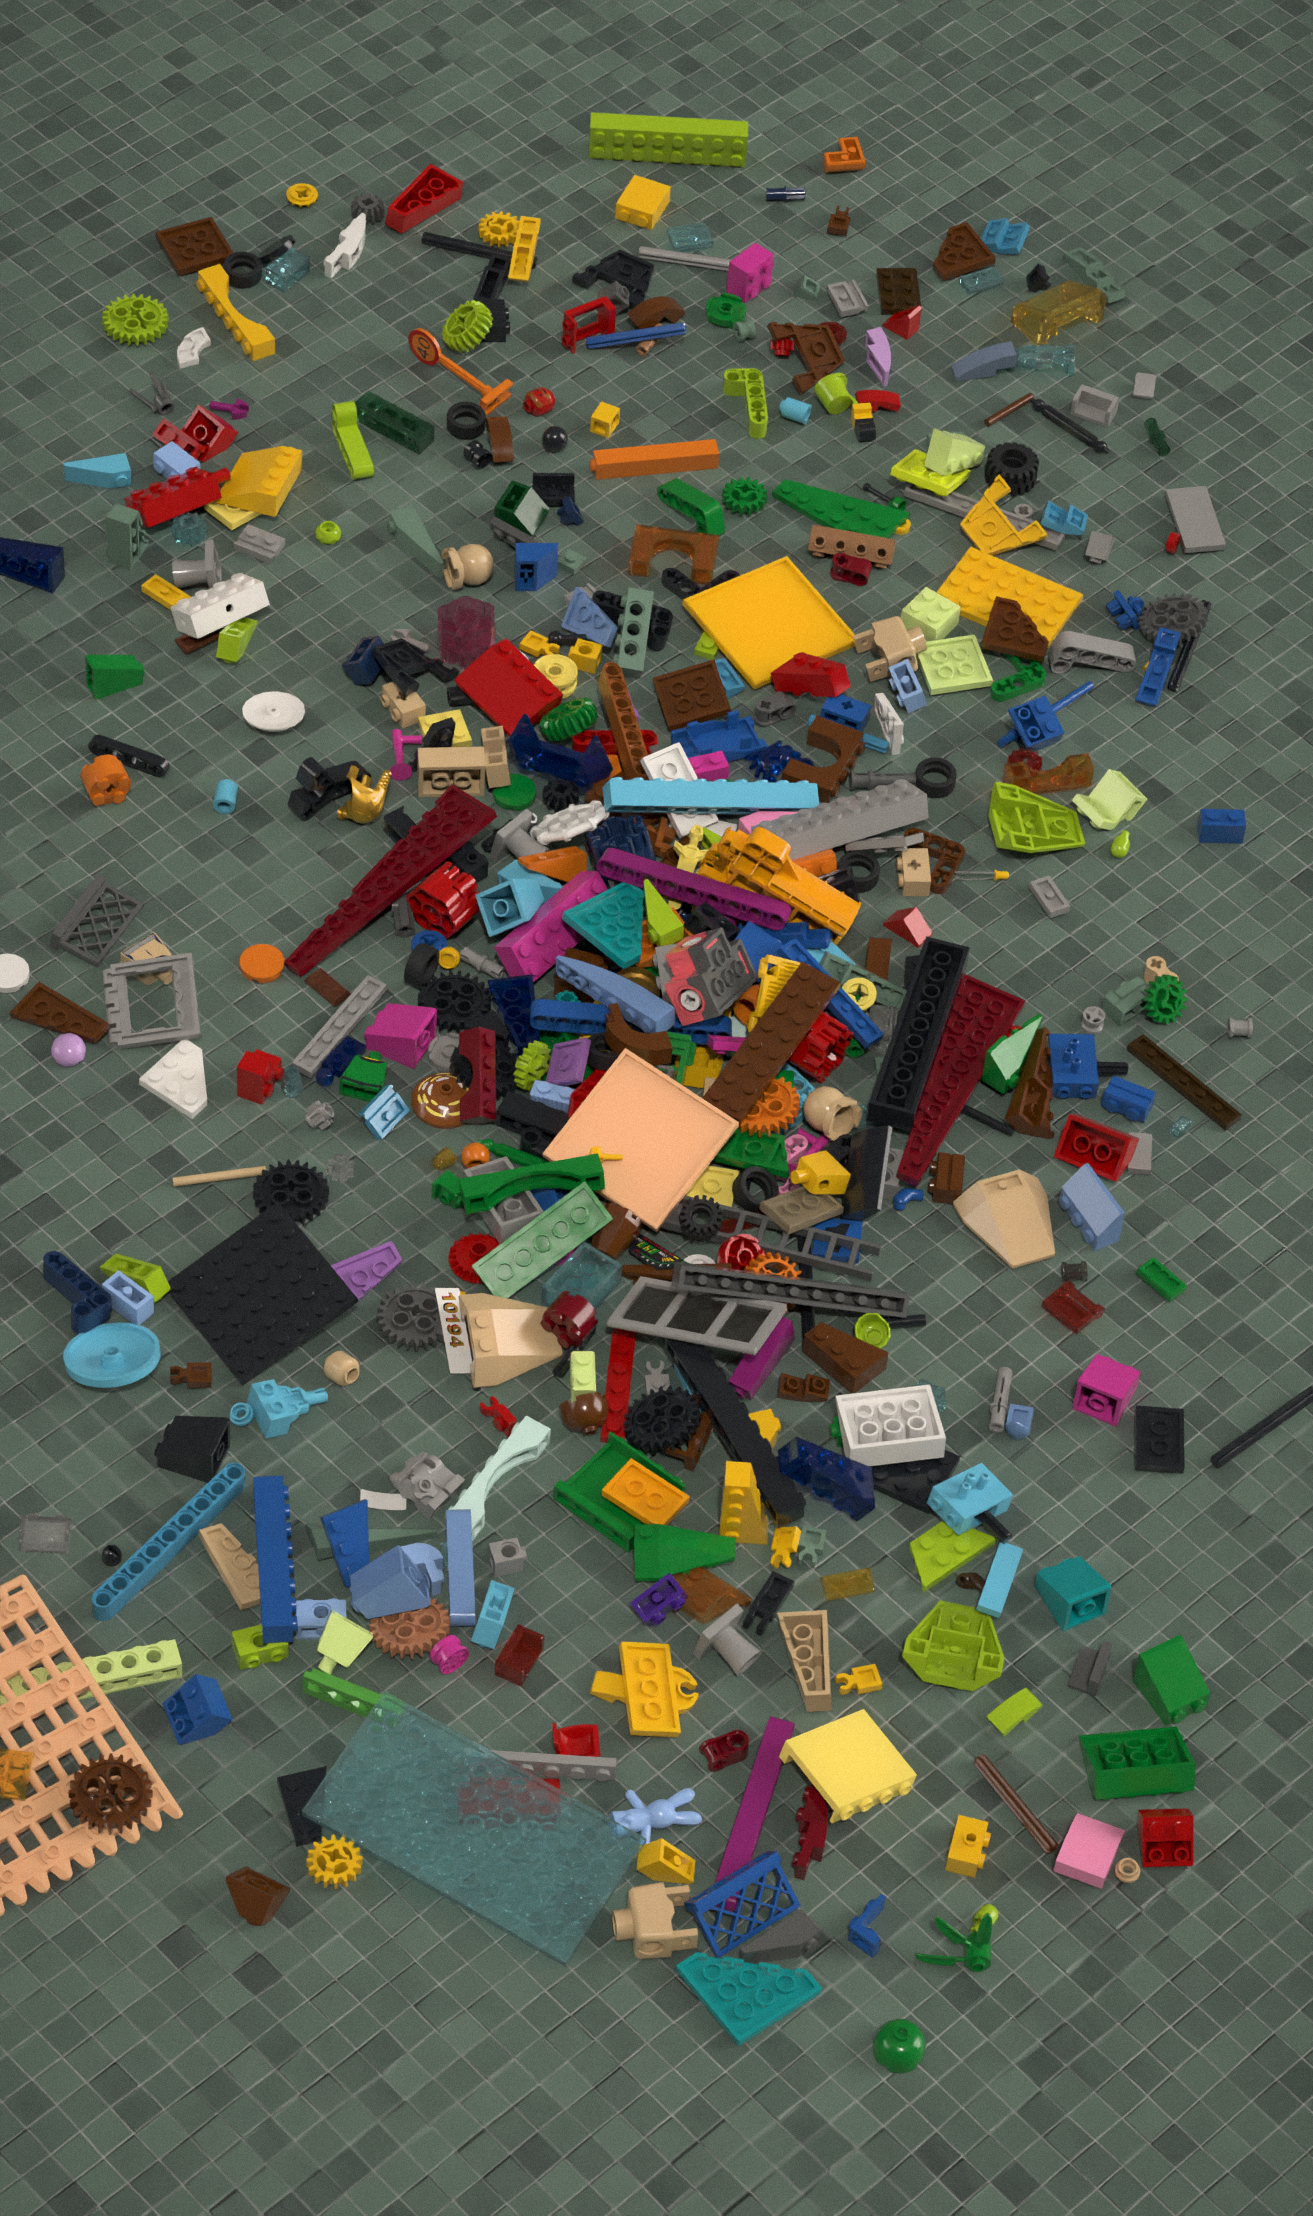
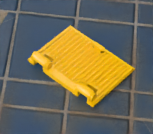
M768 954L765 958L762 957L760 959L757 975L758 978H761L756 1010L755 1012L751 1011L749 1016L748 1032H751L755 1027L758 1017L761 1018L801 964L800 962ZM769 963L775 965L773 976L767 974Z

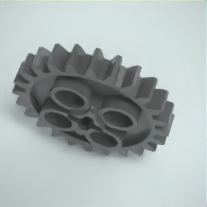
M1175 593L1172 594V597H1168L1165 594L1164 599L1156 597V602L1149 601L1150 606H1143L1144 611L1138 617L1142 635L1147 636V640L1153 639L1154 643L1160 627L1181 632L1178 641L1181 644L1182 639L1190 641V636L1197 637L1196 632L1202 633V627H1206V621H1208L1207 610L1203 602H1199L1198 598L1192 599V595L1184 597V593L1179 597H1176Z
M415 1282L412 1283L411 1288L403 1284V1290L394 1287V1294L387 1292L386 1299L381 1298V1305L377 1307L376 1321L378 1322V1330H382V1337L388 1336V1343L397 1341V1348L404 1344L406 1351L411 1346H414L415 1351H418L419 1346H423L425 1350H428V1344L437 1347V1340L444 1342L434 1286L427 1290L425 1289V1283L420 1288L416 1287Z

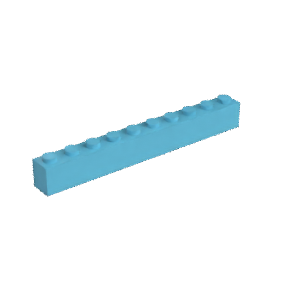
M614 777L603 786L605 812L752 814L757 811L798 812L801 809L817 807L819 804L817 783H809L806 780L796 783H789L787 780L768 783V780L748 782L745 779L736 780L735 782L718 779L710 782L706 781V779L685 781L683 778H677L672 781H665L664 778L652 780L633 778L631 780H623L621 777Z

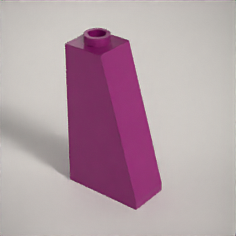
M782 1317L756 1355L745 1353L728 1381L729 1385L732 1384L736 1389L738 1398L744 1399L745 1397L752 1400L795 1340L791 1320Z

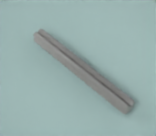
M644 246L639 248L638 253L639 258L723 271L729 270V262L731 261V259Z

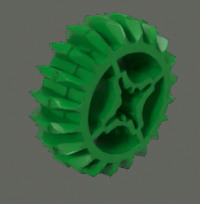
M586 697L566 701L543 715L540 720L541 730L550 741L565 740L591 727L598 718L597 709L592 700Z

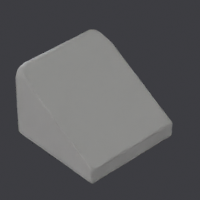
M1137 372L1133 397L1153 400L1156 375Z

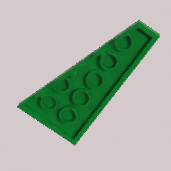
M787 479L782 481L772 491L773 498L824 527L890 538L897 528L901 527L910 518V512Z

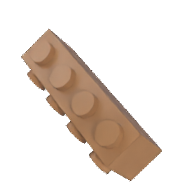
M812 525L808 550L813 551L812 555L825 557V553L833 554V556L837 553H845L875 562L874 566L886 568L887 564L892 565L896 540Z

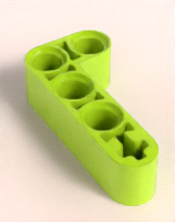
M754 368L726 370L723 379V393L728 396H744L748 433L755 439L764 438L767 433L768 413L762 372Z
M354 401L332 404L333 433L352 480L373 477L374 467L357 425V410Z

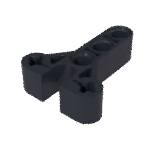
M309 757L301 763L296 776V780L304 787L291 791L288 807L303 821H307L330 798L353 792L352 783L346 777L351 765L359 769L356 780L360 783L363 774L368 775L370 778L372 776L356 760L325 769L314 758Z

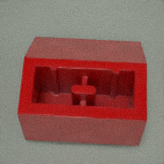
M1188 1808L1138 1810V1841L1142 1867L1193 1866L1194 1815Z

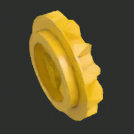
M305 183L292 185L286 192L287 202L292 203V206L299 205L300 208L302 206L309 208L310 204H315L318 199V191L312 185Z

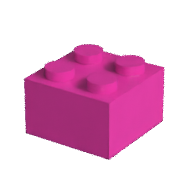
M755 242L729 262L727 293L739 296L742 302L746 303L750 299L755 298L762 290L768 288L772 283L774 254Z

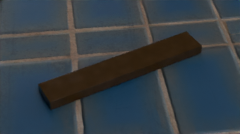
M1144 1034L1127 1045L1129 1053L1224 1131L1241 1120V1113Z

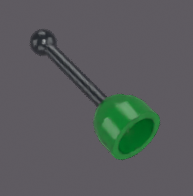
M869 483L863 485L864 491H870L888 501L889 507L903 511L906 509L907 500L896 496L891 499L873 489Z

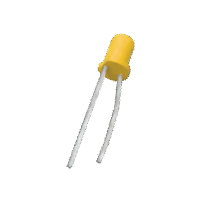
M994 870V872L955 871V873H984V874H993V877H988V878H981V879H963V878H961V879H960V880H966V881H971V880H987V879H993V878H994V881H997V879H1008V878H1009V873H1008L1007 871H997V870Z

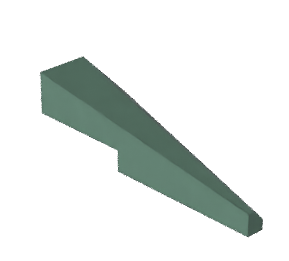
M305 1524L311 1546L314 1547L318 1560L333 1557L323 1524ZM368 1526L369 1553L394 1548L397 1545L403 1546L437 1538V1531L435 1528Z

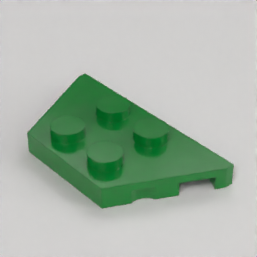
M739 1127L712 1160L745 1169L758 1166L766 1169L772 1175L789 1178V1167L783 1135L771 1133L768 1137L766 1132H763L762 1136L759 1137L758 1132H754L752 1136H749V1130L741 1133Z

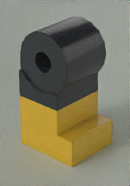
M871 403L852 404L851 422L858 441L876 439V427L871 413Z

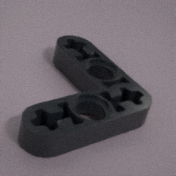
M666 568L662 572L661 582L664 587L683 600L727 580L736 578L740 574L734 570H727L703 587H700L678 569ZM688 587L691 591L685 592L681 588Z

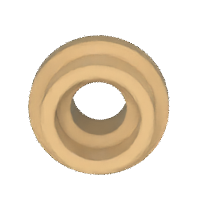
M1124 1858L1117 1862L1114 1870L1115 1876L1124 1883L1135 1882L1140 1876V1867L1134 1859Z

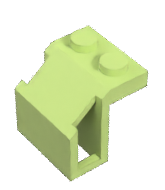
M1111 769L1106 772L1089 796L1076 794L1072 799L1078 806L1076 809L1081 814L1088 816L1091 819L1090 823L1099 830L1101 828L1112 830L1120 821L1124 819L1127 821L1132 820L1147 800L1121 772Z

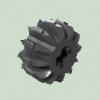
M370 193L368 195L361 194L360 197L355 196L351 204L352 218L356 219L361 213H364L366 215V225H374L375 222H380L385 209L383 200L378 199V195L371 196Z

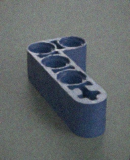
M57 1251L47 1252L43 1257V1278L73 1303L71 1307L72 1330L77 1333H86L107 1321L111 1316V1295L62 1253Z

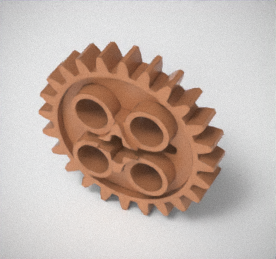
M434 1598L430 1601L431 1605L427 1608L371 1618L369 1630L373 1633L371 1640L375 1642L376 1648L382 1647V1653L390 1650L391 1657L397 1653H400L401 1659L406 1654H409L410 1658L413 1659L415 1653L424 1657L423 1651L431 1652L433 1646L450 1634L449 1627H451L448 1610L444 1609L443 1603L438 1604L437 1598Z

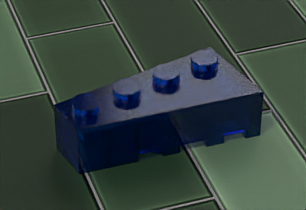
M0 537V575L53 594L65 578L64 549L59 546Z
M532 974L487 980L491 1001L500 1020L510 1032L509 1040L515 1053H517V1058L523 1054L524 1048L528 1049L529 1043H533L534 1040L541 1042L540 1031L530 1025V1004L536 1000Z
M797 1436L778 1450L779 1471L802 1486L809 1485L815 1492L814 1494L820 1498L827 1497L834 1502L833 1506L840 1511L845 1509L851 1513L850 1518L856 1522L876 1508L872 1467Z

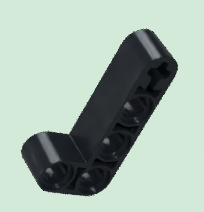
M602 590L594 592L592 596L593 602L598 605L614 624L618 625L619 614H623L624 607H620L622 596ZM653 604L647 646L653 651H661L664 649L670 633L673 614L669 609ZM630 610L631 614L635 616L640 615L637 610Z

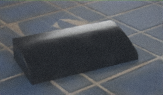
M891 1126L869 1128L851 1136L847 1171L851 1175L845 1194H843L842 1206L844 1208L843 1214H840V1219L863 1221L881 1211L892 1134Z

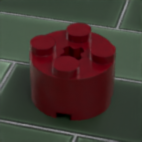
M563 1291L543 1313V1319L540 1322L543 1329L551 1331L557 1337L558 1343L564 1348H568L570 1345L577 1346L581 1344L598 1323V1319L595 1320L594 1317L596 1314L594 1307L578 1294L575 1297L568 1295L570 1291Z

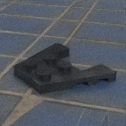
M618 250L601 259L598 265L588 266L585 268V272L581 274L575 273L572 276V282L588 289L598 277L609 283L617 281L621 286L631 291L629 293V308L633 309L645 300L654 272V264L625 251Z
M402 638L375 646L372 655L404 695L416 692L420 685L409 675L430 669L446 682L455 679L460 672L455 667L451 670L443 666L444 661L438 658L431 659L425 656L424 650Z

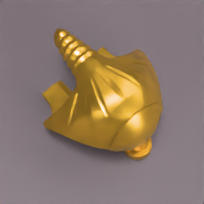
M351 765L346 777L352 783L353 797L345 802V807H339L337 817L341 820L346 818L352 819L357 823L372 822L383 810L391 771L385 770L376 787L370 789L371 778L363 774L360 783L356 780L359 769Z

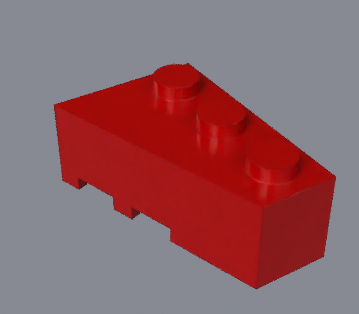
M804 652L795 654L793 658L771 672L776 692H794V696H801V692H809L812 696L837 697L851 687L845 664Z

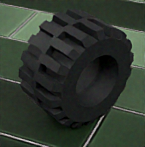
M1005 442L1003 445H996V448L993 447L990 453H988L985 471L986 483H989V487H991L994 479L1000 474L1011 488V492L1008 495H1024V492H1030L1037 480L1039 467L1037 454L1032 452L1033 449L1030 447L1027 448L1025 447L1026 445H1020L1017 442Z

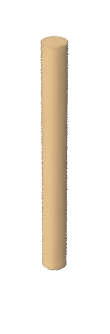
M266 1166L173 1177L172 1182L173 1187L262 1176V1170H266Z

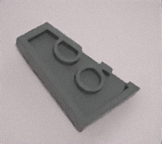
M495 516L489 522L494 528L493 533L501 540L504 538L514 547L516 543H537L532 536Z

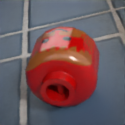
M539 387L526 393L523 406L527 413L530 412L533 416L539 417L552 411L555 398L549 389Z

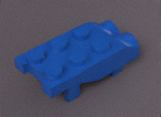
M738 710L728 712L727 721L711 720L703 723L694 721L687 723V727L671 731L672 745L680 742L687 758L722 751L727 762L767 752V744L764 739H759L754 731L755 723L751 716L739 719Z

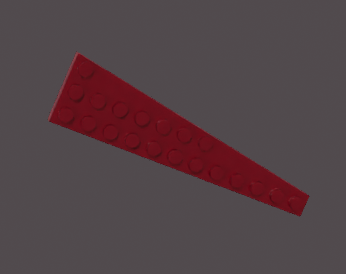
M451 784L435 801L436 806L430 812L426 811L422 815L421 822L417 826L413 825L408 830L409 834L404 839H400L352 889L353 894L347 900L343 899L338 904L339 908L333 915L329 914L324 919L325 923L320 928L314 929L308 938L284 961L286 968L302 977L497 818L495 810Z
M964 974L896 1178L916 1187L918 1186L983 1076L986 1051L1001 1037L1007 1036L1021 1013L1026 1000Z

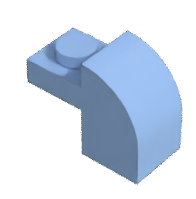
M425 1543L402 1546L401 1548L427 1577L431 1596L441 1594V1583H444V1576L442 1572L443 1556L440 1551Z

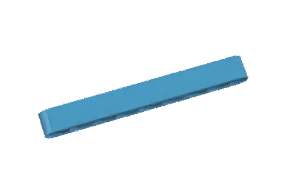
M229 1463L93 1593L92 1613L95 1619L107 1621L114 1617L198 1535L200 1529L208 1526L245 1489V1469L241 1464Z

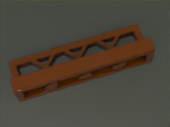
M706 1412L701 1413L702 1417L699 1418L701 1424L697 1426V1433H689L692 1440H682H686L688 1444L686 1451L676 1448L673 1451L670 1447L666 1449V1454L684 1459V1469L693 1472L715 1428Z

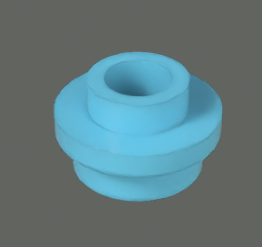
M240 1402L233 1405L230 1411V1419L233 1424L245 1426L252 1421L254 1411L249 1404ZM242 1413H246L243 1417L239 1418Z

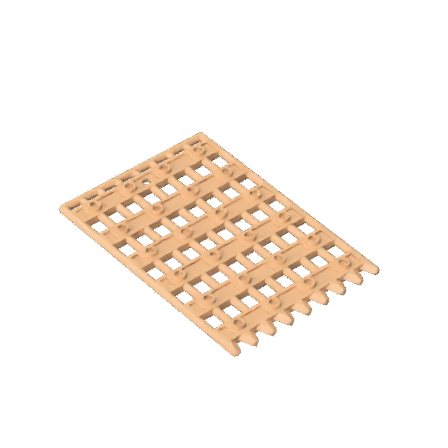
M23 1574L0 1585V1645L4 1652L0 1653V1691L8 1701L0 1706V1737L11 1752V1754L0 1759V1790L5 1789L14 1803V1806L3 1812L0 1811V1845L8 1841L18 1857L6 1865L0 1859V1917L5 1911L2 1898L7 1897L16 1905L24 1906L27 1901L26 1885H31L40 1893H47L50 1888L48 1873L52 1872L61 1880L69 1881L73 1874L70 1861L73 1859L83 1867L90 1869L95 1864L92 1850L95 1847L108 1856H114L118 1849L115 1836L120 1835L131 1844H136L140 1839L138 1823L132 1821L131 1830L124 1825L122 1833H119L117 1828H113L111 1835H109L107 1828L98 1833V1826L96 1825L89 1830V1821L79 1824L74 1828L71 1827L61 1811L70 1807V1799H72L68 1797V1792L71 1789L70 1780L75 1779L74 1773L68 1776L58 1761L63 1756L72 1753L80 1766L84 1764L89 1767V1760L80 1747L94 1741L105 1760H108L110 1753L113 1754L114 1760H117L121 1754L123 1755V1762H127L132 1758V1766L141 1764L142 1770L144 1772L147 1771L148 1779L152 1782L150 1789L153 1790V1797L149 1798L151 1799V1807H146L147 1816L140 1815L141 1823L151 1831L158 1832L162 1827L159 1812L165 1811L174 1819H180L183 1816L181 1808L28 1578ZM20 1586L23 1590L9 1596L8 1592ZM38 1612L48 1628L35 1635L25 1619ZM17 1624L26 1640L13 1646L3 1630ZM64 1651L74 1667L60 1673L51 1657ZM42 1662L52 1679L38 1685L29 1669ZM20 1674L30 1690L16 1697L7 1680ZM87 1690L91 1691L100 1705L89 1712H86L76 1697ZM65 1702L69 1703L78 1717L67 1724H64L54 1709ZM45 1713L55 1727V1730L42 1736L32 1720ZM23 1725L33 1742L20 1748L10 1732ZM116 1729L126 1745L113 1752L103 1738V1735ZM49 1765L59 1781L46 1788L36 1771ZM118 1775L111 1776L110 1779L119 1780L121 1779V1777ZM99 1776V1778L103 1781V1783H105V1780L103 1779V1777H102V1776ZM27 1777L37 1793L23 1800L13 1783ZM90 1787L87 1790L90 1792H96L99 1789L96 1787ZM130 1796L129 1798H127V1799H125V1800L130 1801V1800H133L134 1797ZM116 1804L117 1809H118L119 1811H123V1810H121V1809L119 1808V1806H117V1804ZM108 1808L107 1810H105V1811H103V1812H110L111 1809ZM50 1817L54 1818L63 1834L52 1840H49L39 1824ZM30 1829L41 1846L27 1853L17 1835Z

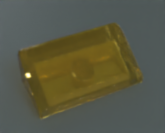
M870 1567L820 1577L827 1601L875 1592Z

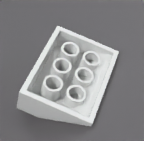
M930 1385L835 1396L843 1448L849 1469L944 1457L946 1436Z

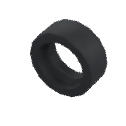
M244 251L235 252L224 260L223 269L229 276V285L244 289L253 287L260 282L262 264L256 255ZM249 267L253 271L241 274L232 271V269Z
M468 401L452 405L447 412V430L458 439L471 440L479 437L486 428L484 409L478 404ZM460 417H471L477 420V422L464 425L455 420Z
M939 757L924 759L918 764L915 771V787L926 793L927 797L943 798L953 792L957 774L952 763ZM928 773H939L948 780L942 783H933L926 780L923 776Z
M851 851L840 858L837 870L850 865L851 867L861 866L871 872L866 877H855L859 893L870 891L876 886L879 880L880 866L873 855L864 851Z
M424 943L418 944L413 949L404 970L405 982L420 988L425 986L426 980L431 981L438 966L439 950Z
M599 1032L588 1038L591 1040L587 1063L598 1070L608 1071L619 1055L599 1051H613L605 1040V1032Z
M758 1166L749 1167L734 1180L732 1186L733 1196L738 1205L745 1211L761 1213L762 1211L759 1207L762 1201L755 1199L749 1193L746 1187V1179H752L761 1185L765 1193V1200L778 1196V1184L774 1176L766 1169Z

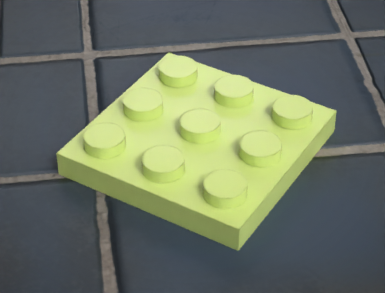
M975 635L927 641V650L916 654L917 662L930 695L989 687L993 684L992 676Z

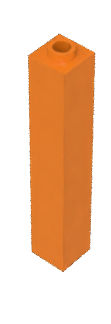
M716 439L593 450V459H590L589 465L590 471L594 472L596 480L717 469L720 453Z

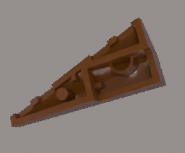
M1043 1027L1037 1030L1005 1121L1015 1128L1019 1134L1052 1139L1054 1138V1132L1051 1131L1050 1121L1054 1119V1115L1050 1112L1049 1101L1053 1099L1051 1067L1047 1064V1057L1051 1055V1051L1047 1047L1046 1037L1050 1035V1031Z

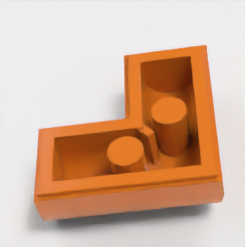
M858 137L838 138L840 151L823 153L825 173L863 170L866 166Z

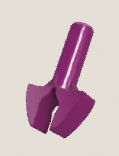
M238 398L234 404L211 401L209 404L210 409L230 412L232 420L246 418L247 412H249V405Z

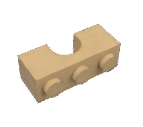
M503 726L481 729L489 788L511 785Z

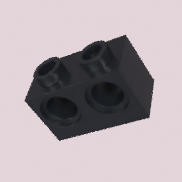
M707 902L694 908L684 923V927L693 935L722 927L728 942L733 941L740 930Z

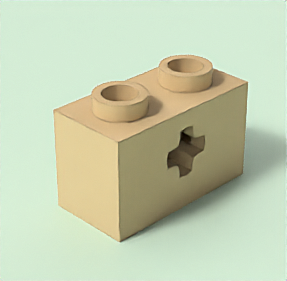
M394 682L382 685L381 703L385 708H388L392 719L398 722L402 729L418 723V717L426 716V705L417 692L404 695Z
M908 848V850L901 851L900 857L896 858V870H900V874H898V887H902V895L929 896L931 875L928 848Z

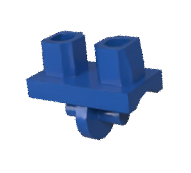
M1117 590L1113 593L1115 599L1106 604L1111 616H1114L1122 611L1123 614L1115 618L1121 630L1130 626L1134 630L1138 629L1139 623L1136 621L1137 615L1135 613L1140 615L1143 612L1144 601L1140 597L1133 598V596H1130L1127 602L1121 592Z

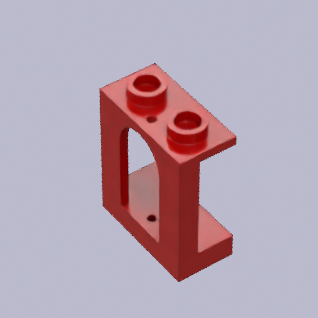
M604 296L564 311V319L562 321L563 336L561 337L564 347L574 354L576 342L599 333L602 335L615 333L616 307ZM598 309V319L596 322L577 329V322L573 318Z

